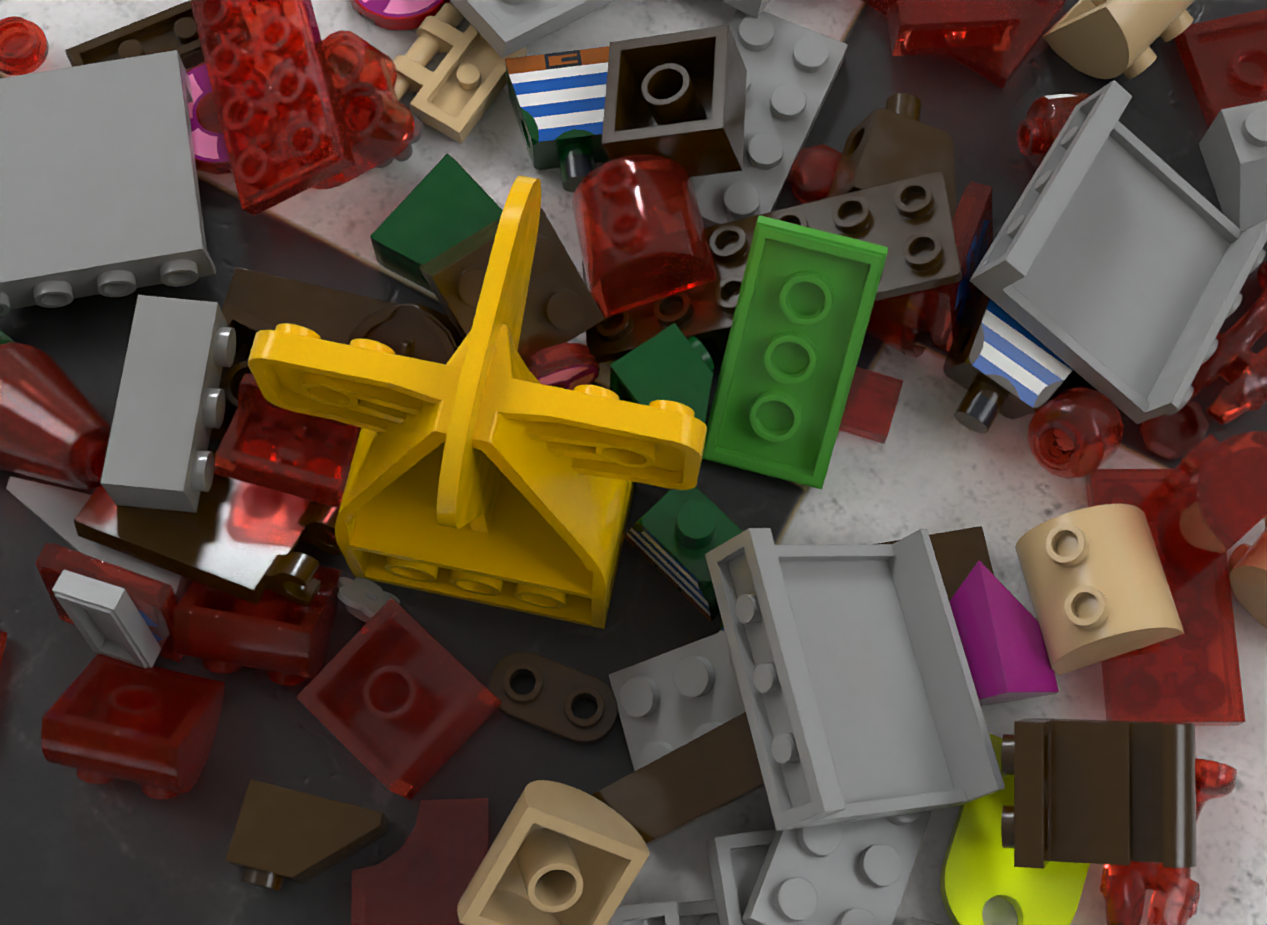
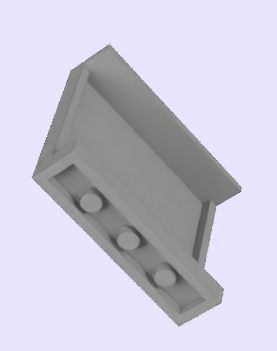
M177 50L0 78V317L8 314L10 309L33 305L56 308L70 304L74 298L98 294L107 297H122L133 293L139 287L157 284L175 287L186 286L196 282L199 277L216 275L215 265L206 247L188 103L193 102L191 81Z
M1113 80L1076 105L969 281L1136 424L1163 414L1167 416L1173 415L1183 408L1191 398L1194 391L1191 385L1200 366L1217 349L1218 340L1216 336L1225 319L1240 305L1242 295L1239 292L1248 275L1260 265L1265 257L1266 251L1263 247L1267 241V219L1244 231L1240 230L1118 120L1132 95Z
M748 528L705 554L776 831L954 808L1006 789L927 529H919L893 544L775 545L770 528Z

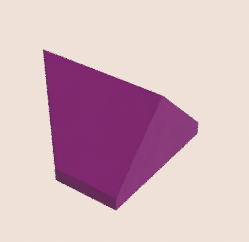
M979 560L949 603L980 706L1057 694L1059 692L1054 670H1052L1039 621Z

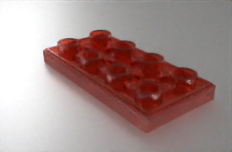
M193 0L190 2L242 210L255 216L356 165L311 0Z
M1090 469L1085 475L1088 507L1106 504H1129L1139 507L1144 512L1185 633L1101 661L1106 720L1195 723V726H1238L1244 723L1245 713L1218 470Z

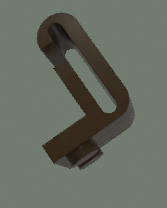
M1025 718L1014 721V734H1003L1001 750L1003 777H1014V806L1003 805L1001 837L1003 848L1014 849V867L1044 869L1050 861L1129 866L1131 861L1163 863V867L1166 868L1197 866L1195 723Z

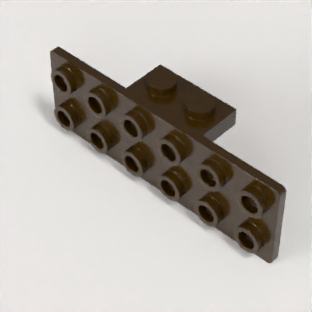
M934 172L760 214L761 216L888 247L875 301L957 283L962 279L944 175L941 172ZM759 215L585 257L582 261L583 281L605 318L586 331L587 355L592 363L599 364L620 359L673 323L677 325L687 340L692 336L696 337L699 341L712 338L721 358L724 359Z

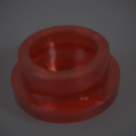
M12 16L1 19L0 71L8 75L18 76L29 74L38 69L46 60L49 51L48 40L43 30L37 24L22 17Z

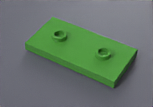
M759 215L709 416L702 459L818 489L823 488L886 261L888 247Z

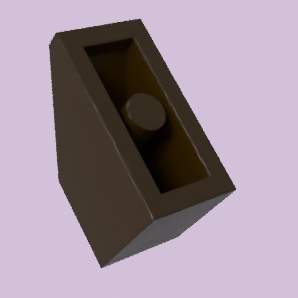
M250 779L225 861L244 869L241 882L280 892L284 880L304 884L387 834L390 820L383 812Z

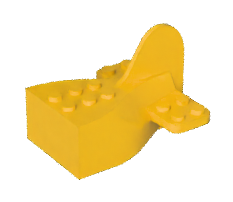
M519 175L510 189L502 211L472 329L446 365L396 355L387 345L369 339H353L349 345L322 340L317 333L308 328L283 323L278 324L275 330H260L256 333L248 359V366L263 396L272 404L286 410L332 419L362 428L335 524L337 544L354 577H362L372 581L605 629L636 482L676 490L695 488L703 457L707 427L700 419L694 417L695 412L690 407L678 402L656 400L652 401L649 406L619 400V396L615 392L600 386L578 385L573 391L543 385L528 370L517 350L537 240L541 209V182L538 178Z

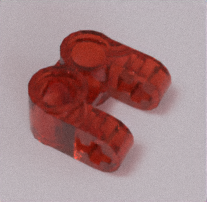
M340 30L328 35L320 43L283 64L273 75V83L281 107L287 112H311L334 100L330 114L332 128L308 141L298 152V159L306 183L315 189H330L341 186L387 159L398 156L407 148L414 133L413 115L407 106L398 101L394 90L397 78L394 62L388 55L351 31Z

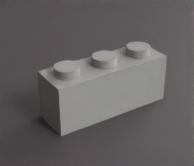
M138 295L101 478V485L116 505L197 513L200 491L208 492L210 490L214 475V455L212 451H208L212 428L219 429L221 427L225 413V392L223 389H219L222 368L232 366L236 351L235 329L228 327L218 302Z

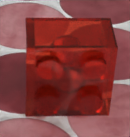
M390 598L296 697L388 790L408 800H411L502 703L483 682L393 598Z

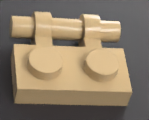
M445 3L435 16L429 15L421 23L416 31L418 38L405 55H397L386 69L388 77L377 90V93L386 103L391 105L394 102L400 101L406 92H417L410 102L412 115L462 144L507 84L505 59L527 56V48L524 47L502 58L471 24L464 33L456 29L464 16L453 4ZM436 53H447L434 72L426 68Z

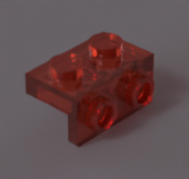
M246 373L239 384L237 410L215 455L214 473L340 508L362 428L276 406L263 396L253 374Z

